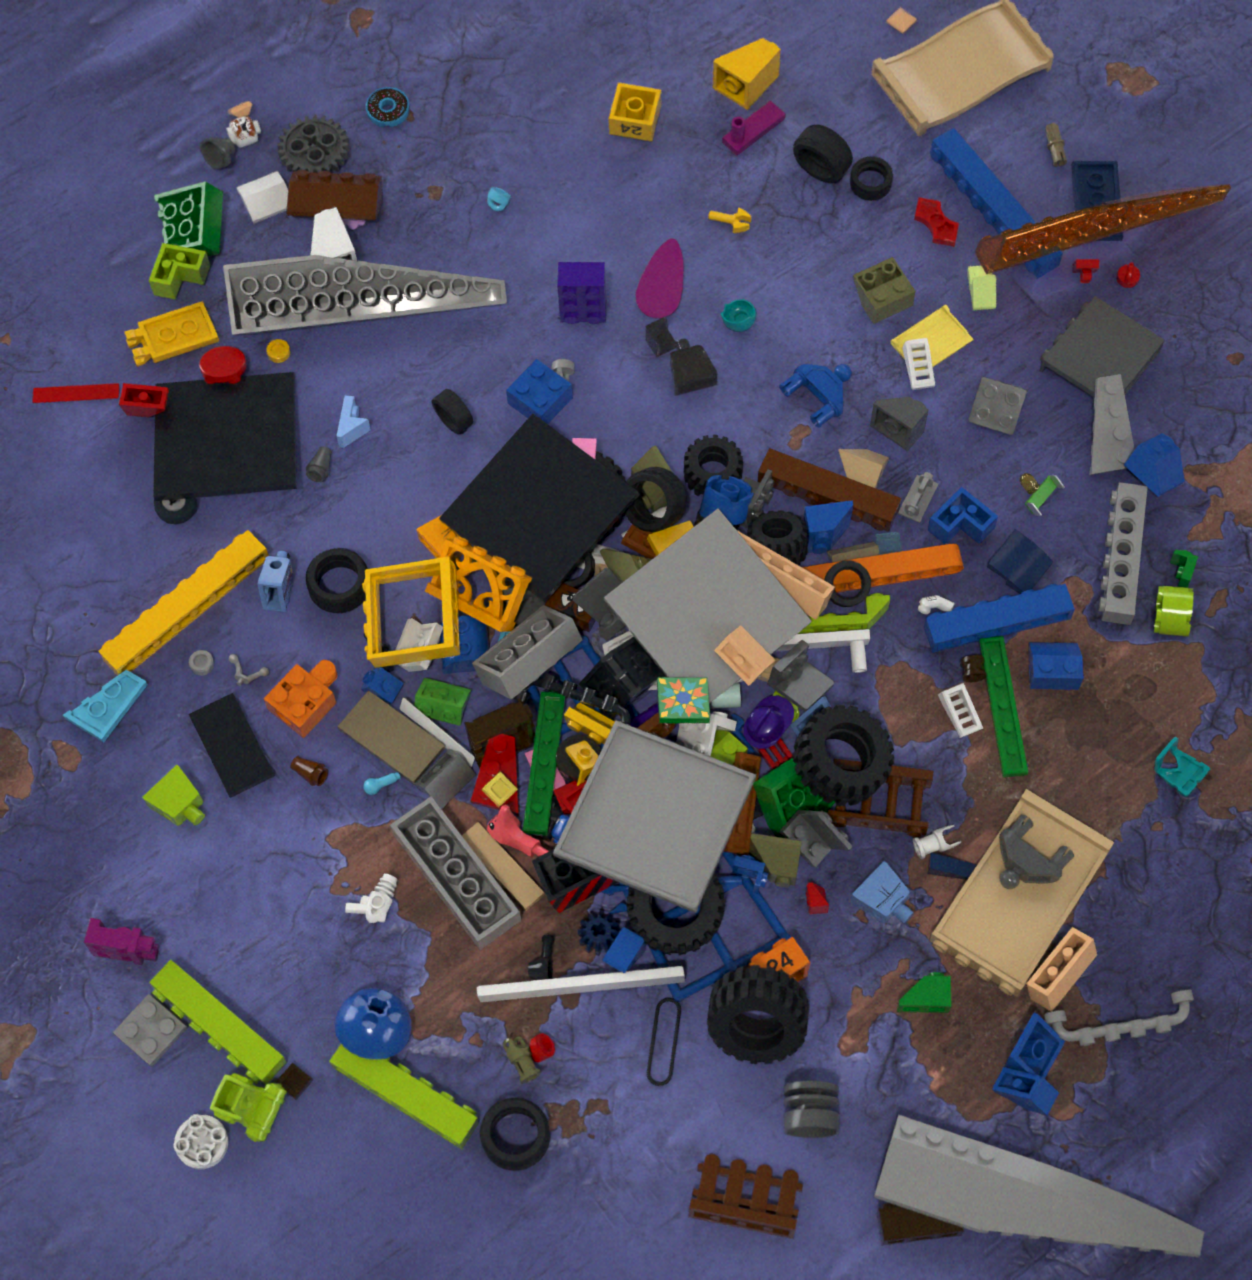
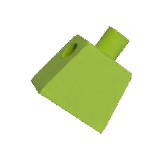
M178 765L173 767L142 797L150 809L177 826L181 825L186 819L196 826L205 817V814L198 809L203 803L200 794Z

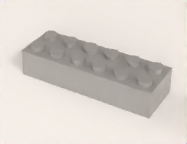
M431 796L390 824L393 836L479 950L486 947L521 921L519 910Z

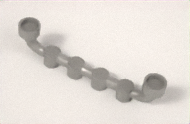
M1192 990L1174 992L1171 994L1173 1005L1179 1004V1011L1174 1015H1162L1150 1019H1138L1119 1024L1113 1023L1076 1031L1064 1029L1062 1023L1067 1022L1064 1010L1044 1014L1046 1023L1052 1025L1053 1030L1061 1039L1073 1042L1079 1041L1080 1046L1095 1044L1094 1038L1104 1037L1105 1042L1120 1040V1034L1130 1033L1131 1038L1145 1036V1030L1155 1028L1156 1034L1171 1032V1026L1180 1024L1187 1018L1190 1011L1189 1002L1194 1001Z

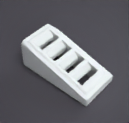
M922 338L905 341L902 349L912 390L935 387L928 339ZM923 357V360L913 361L914 358ZM925 367V370L915 371V368ZM927 375V379L916 381V377Z
M964 683L938 694L960 738L983 729ZM958 695L960 699L952 702L950 697ZM963 703L964 708L955 711L954 706ZM968 712L969 716L959 720L958 715ZM972 720L974 725L963 729L962 724Z

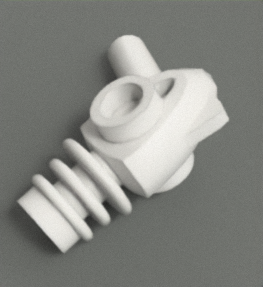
M384 874L380 878L378 886L374 887L375 891H372L369 897L363 896L360 903H346L345 912L365 914L366 920L369 923L385 922L387 911L393 901L390 897H394L392 892L397 887L398 879L392 875Z

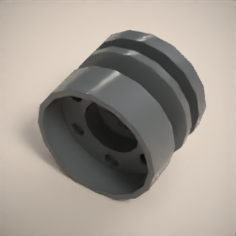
M812 1080L789 1083L784 1086V1095L787 1097L784 1099V1106L795 1109L784 1113V1133L786 1135L800 1138H824L839 1134V1114L828 1110L839 1105V1099L836 1098L839 1094V1086L829 1082Z

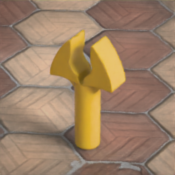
M738 208V212L733 215L710 211L708 215L710 220L731 224L733 226V233L749 230L748 223L739 222L741 220L751 222L750 214L741 208Z

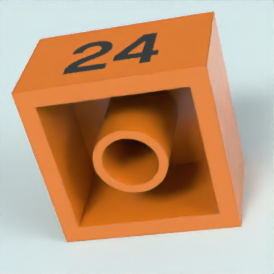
M793 937L788 940L783 938L777 941L772 946V950L765 954L764 952L756 954L751 958V963H749V968L752 965H759V968L773 967L777 972L782 970L788 974L789 978L793 977L798 982L808 976L810 961Z

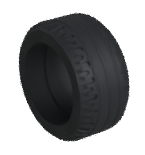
M823 125L808 126L793 145V153L798 164L809 175L823 182H837L853 162L852 151L847 142L834 130Z
M649 467L630 476L626 483L640 494L624 512L630 523L646 532H658L678 522L684 513L685 503L687 502L685 489L682 482L679 481L680 479L674 473L668 471V469L661 467ZM645 481L657 484L665 494L667 508L662 518L651 515L642 504L641 488Z
M334 548L319 553L310 562L305 577L306 586L312 601L322 610L334 614L350 612L360 606L366 599L362 583H364L365 570L368 568L364 560L357 553L344 548ZM334 568H348L358 575L354 586L341 594H329L318 587L322 576Z
M506 1098L495 1103L484 1115L480 1126V1140L485 1154L495 1165L505 1170H525L534 1166L545 1155L550 1143V1128L544 1112L535 1103L524 1098ZM510 1114L528 1116L535 1122L538 1130V1136L534 1145L526 1152L518 1155L501 1152L493 1141V1130L496 1124Z

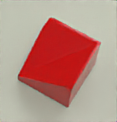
M808 882L806 885V900L809 915L828 913L829 904L826 901L825 889L812 882Z

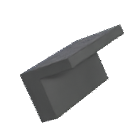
M448 749L414 784L420 791L431 796L442 809L476 774L460 754Z

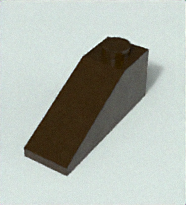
M892 1203L882 1204V1208H879L877 1211L882 1246L961 1236L964 1232L963 1227Z

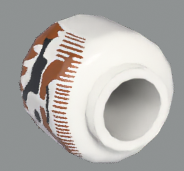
M243 116L230 121L229 128H226L230 140L239 148L256 143L258 141L257 134L261 133L257 120L252 121L249 116Z

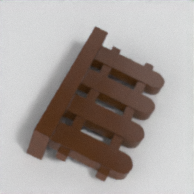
M715 1154L707 1155L704 1164L698 1163L697 1171L702 1172L699 1189L693 1188L692 1197L697 1199L691 1198L688 1218L791 1239L794 1238L797 1219H792V1217L797 1218L799 1210L793 1208L796 1192L802 1193L803 1184L798 1183L799 1176L796 1171H785L782 1180L772 1178V1169L766 1164L760 1165L757 1168L756 1174L747 1173L746 1164L741 1159L732 1161L730 1169L720 1167V1158ZM718 1176L728 1178L725 1195L715 1193ZM744 1181L754 1183L751 1200L741 1198ZM770 1186L781 1188L778 1205L767 1203Z

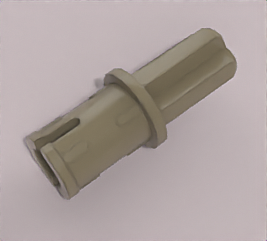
M1056 123L1048 124L1045 127L1049 142L1047 148L1051 151L1053 165L1055 167L1058 164L1059 167L1064 166L1068 162L1063 147L1065 142L1061 139L1058 125Z

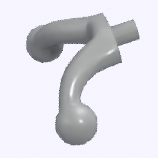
M236 654L229 656V661L234 663L236 667L234 677L238 680V686H241L242 683L249 684L260 676L265 677L269 674V669L263 667L259 672L245 676L242 673L238 656Z

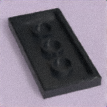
M233 693L188 714L230 798L275 776Z

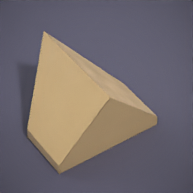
M838 449L847 478L876 488L889 457L868 449Z

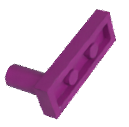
M770 100L745 120L742 117L733 118L731 131L722 137V143L738 156L785 120L786 114Z

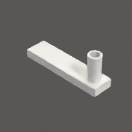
M869 629L796 634L776 650H791L801 640L809 644L808 649L850 646L852 672L860 673L867 671L865 645H868L870 641Z

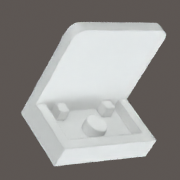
M714 711L713 714L710 713V723H679L676 744L711 757L716 730L735 731L737 721L728 719V714Z

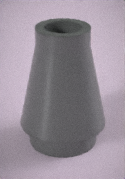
M319 447L318 452L306 466V476L310 480L322 482L328 477L330 457L332 455V451L329 448Z

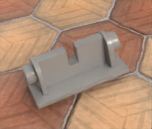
M925 472L920 476H916L898 512L899 515L918 523L921 522L939 485L933 482V475L931 473Z

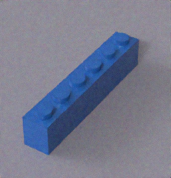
M1050 584L1044 589L1037 591L1030 589L1022 592L1020 595L1002 596L996 601H980L975 606L967 608L959 606L950 612L932 613L926 617L924 630L931 651L934 653L979 642L980 638L999 637L1070 620L1075 608L1066 584Z

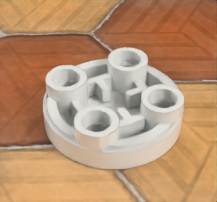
M192 1115L178 1129L175 1136L174 1149L181 1161L187 1166L194 1169H207L219 1163L225 1156L229 1143L228 1134L224 1126L216 1118L208 1115Z

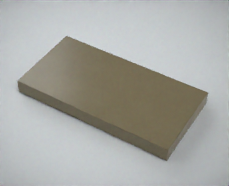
M370 691L361 698L337 726L339 731L398 772L413 785L445 749L443 743Z

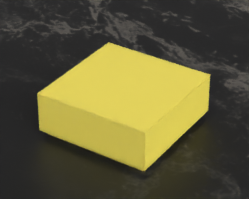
M501 772L482 788V791L498 807L518 790Z

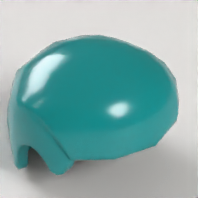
M738 299L725 304L724 310L720 314L728 329L734 332H743L754 324L757 311L751 302L745 299Z

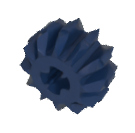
M601 911L597 914L598 918H594L589 913V922L581 920L580 925L582 928L577 930V935L582 937L579 940L580 946L587 945V953L595 949L596 956H600L601 949H604L605 953H607L610 948L609 945L613 944L620 932L617 930L619 923L611 922L612 915L609 914L603 918ZM601 930L603 931L604 936L599 934L595 937L594 932L599 933Z

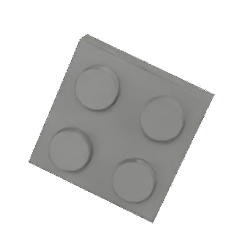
M148 994L116 1028L113 1034L149 1066L153 1067L188 1028Z

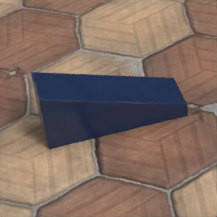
M931 853L928 874L968 880L977 864Z

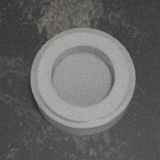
M198 650L190 656L189 666L194 674L203 676L213 670L214 660L208 651Z

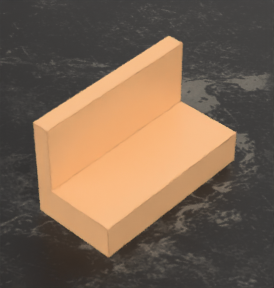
M742 625L730 633L714 650L748 686L776 661Z

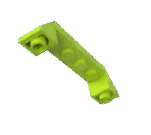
M875 593L867 596L864 602V614L852 612L847 615L837 616L836 614L829 613L819 616L816 620L808 616L812 622L798 634L870 629L888 610L890 595Z

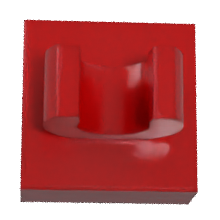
M1076 259L1072 264L1073 273H1080V283H1090L1092 281V273H1096L1099 269V259Z

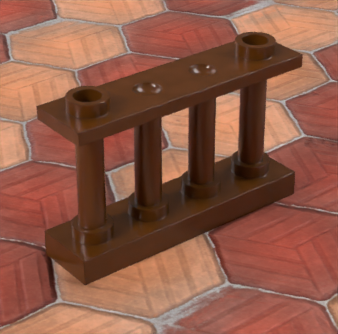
M835 758L833 760V763L843 770L850 772L862 770L860 761ZM891 766L892 771L884 782L888 785L885 817L870 815L871 796L866 801L861 802L860 814L845 812L846 805H836L835 811L828 810L827 814L832 819L831 823L839 828L846 827L847 825L903 832L911 837L926 835L929 822L920 821L923 790L931 788L934 771ZM901 785L913 788L910 820L895 818L898 787Z

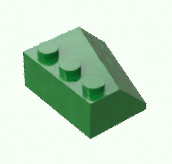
M205 181L154 195L155 202L159 204L160 208L158 216L164 226L162 230L164 243L206 251L207 257L219 254L223 203L222 190Z
M793 758L753 784L767 826L778 838H784L779 831L798 810L823 811L827 813L835 803V801H832L830 804L822 801L823 797L819 795L815 797L810 793L812 790L808 786H803L801 783L802 776H798L794 769L797 763L793 762Z

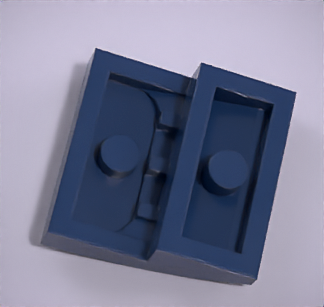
M1015 529L988 562L987 568L1007 580L1005 585L1021 594L1026 590L1033 589L1052 565L1053 561L1034 542Z

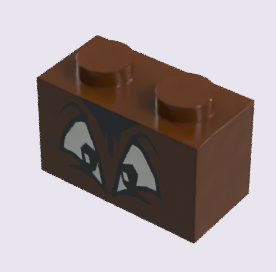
M562 583L546 601L545 606L571 617L578 631L584 630L590 633L596 620L573 601L572 597L579 589Z

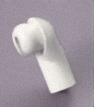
M938 595L924 597L919 601L918 611L926 615L930 613L931 608L950 612L955 603Z

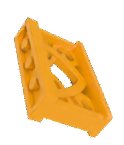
M455 536L454 539L445 538V545L440 558L450 557L453 560L454 554L457 551L464 555L462 562L459 558H456V564L460 568L456 569L458 610L499 632L512 631L516 624L514 622L532 577L526 575V571L520 567L507 565L505 559L488 555L486 549L469 545V541L459 536ZM484 570L492 592L482 593L473 600L471 585L465 577L475 571ZM441 575L433 576L431 582L427 583L425 592L442 600ZM509 577L513 580L515 586L511 594L503 595L502 590H507L511 587L505 585V579ZM464 585L465 591L462 594L459 592V587ZM487 597H492L493 601L488 600L489 606L486 607L484 605V599ZM503 600H509L503 614Z

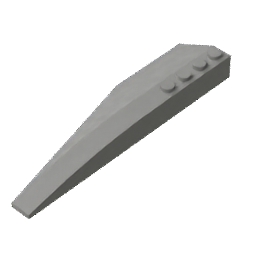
M320 255L223 265L233 336L507 304L505 282L498 279Z
M898 1115L874 1198L975 1232L987 1234L988 1231L1001 1232V1235L1005 1236L1021 1234L1028 1235V1238L1032 1239L1048 1237L1058 1242L1098 1246L1099 1243L1110 1244L1111 1248L1123 1249L1124 1246L1136 1247L1139 1248V1251L1147 1252L1154 1249L1162 1250L1164 1254L1191 1257L1200 1256L1204 1236L1203 1231L1169 1214L1093 1181Z

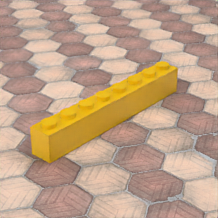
M249 530L237 535L230 545L225 549L217 551L214 558L206 564L200 565L188 579L180 581L177 588L169 594L163 595L151 609L143 611L140 617L132 624L126 625L119 635L114 639L106 641L98 651L103 661L117 676L125 670L132 672L263 565L266 557L269 556L265 546Z

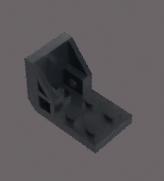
M632 637L601 658L579 685L583 690L587 687L599 692L597 697L604 699L605 694L619 699V705L627 709L657 682V677H665L666 675L636 638ZM599 708L603 715L611 720L618 716Z

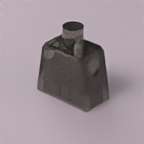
M687 339L676 341L675 347L677 351L670 353V368L675 396L717 385V371L701 345L690 347Z

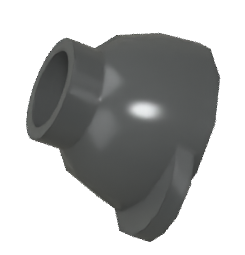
M210 137L203 140L199 146L205 161L213 169L229 166L231 155L235 153V146L229 138Z

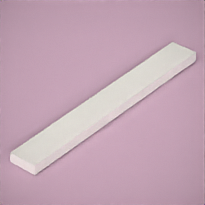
M678 966L627 971L625 974L617 972L485 985L477 987V996L480 1002L684 983L685 974L683 967Z

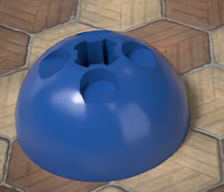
M368 988L352 994L342 1003L336 1014L334 1028L338 1040L349 1052L362 1058L378 1060L392 1057L405 1048L411 1036L412 1024L409 1011L399 997L384 989Z

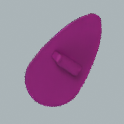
M668 239L657 249L639 281L636 290V303L642 313L648 317L655 319L668 317L676 311L680 304L683 290L684 264L682 251L676 239Z

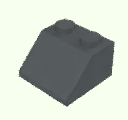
M911 397L876 400L873 404L870 426L906 451H909L925 431L929 409L921 401H915Z

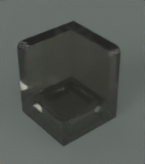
M666 317L645 326L646 341L656 357L677 348V343L668 330V320Z

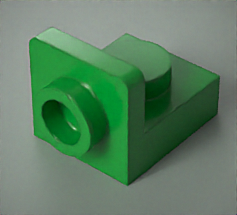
M1175 549L1170 564L1179 566L1175 577L1179 579L1178 587L1188 588L1198 556L1186 550Z

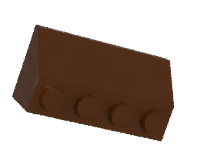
M307 170L293 171L289 180L286 215L315 217V214L321 213L323 210H330L336 207L340 217L343 219L376 220L383 201L382 176H375L372 173L353 175L350 172L334 174L329 171H320L318 173L308 172Z

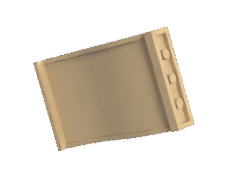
M1001 0L964 16L910 50L882 60L881 57L874 60L872 76L916 134L921 136L926 133L927 129L963 114L1013 82L1043 69L1046 71L1051 70L1054 56L1052 50L1041 41L1039 34L1034 32L1029 26L1027 19L1022 17L1017 11L1015 4L1009 0Z
M1026 789L997 837L933 931L929 941L933 943L932 946L941 953L947 952L955 957L954 960L961 966H969L977 971L976 974L983 980H991L998 984L999 989L1008 995L1014 994L1018 997L1044 953L1108 855L1114 842ZM1020 815L1027 816L1024 820L1025 823L1029 818L1033 822V827L1021 839L1046 859L1051 860L1061 846L1068 847L1065 855L1069 850H1072L1074 853V858L1062 869V877L1058 881L1048 884L1024 883L1020 880L1019 885L1014 889H1006L1000 884V875L1007 869L1004 866L1000 850L999 835L1004 829H1010L1019 819Z

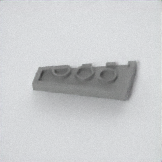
M1121 374L1100 377L1095 381V414L1092 428L1093 445L1091 446L1092 461L1090 475L1128 469L1124 464L1135 450Z

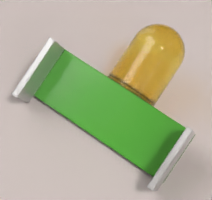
M1024 473L1020 477V483L1026 492L1033 494L1025 505L1035 516L1042 515L1038 509L1056 487L1065 488L1056 475H1049L1041 485L1038 484L1030 473Z

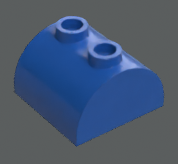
M458 616L460 655L441 658L443 674L476 671L472 663L490 649L488 625L471 616ZM443 629L440 635V644L444 643Z

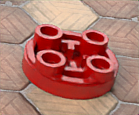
M231 346L213 348L207 351L199 362L201 374L208 384L238 383L247 365L244 353L238 348Z

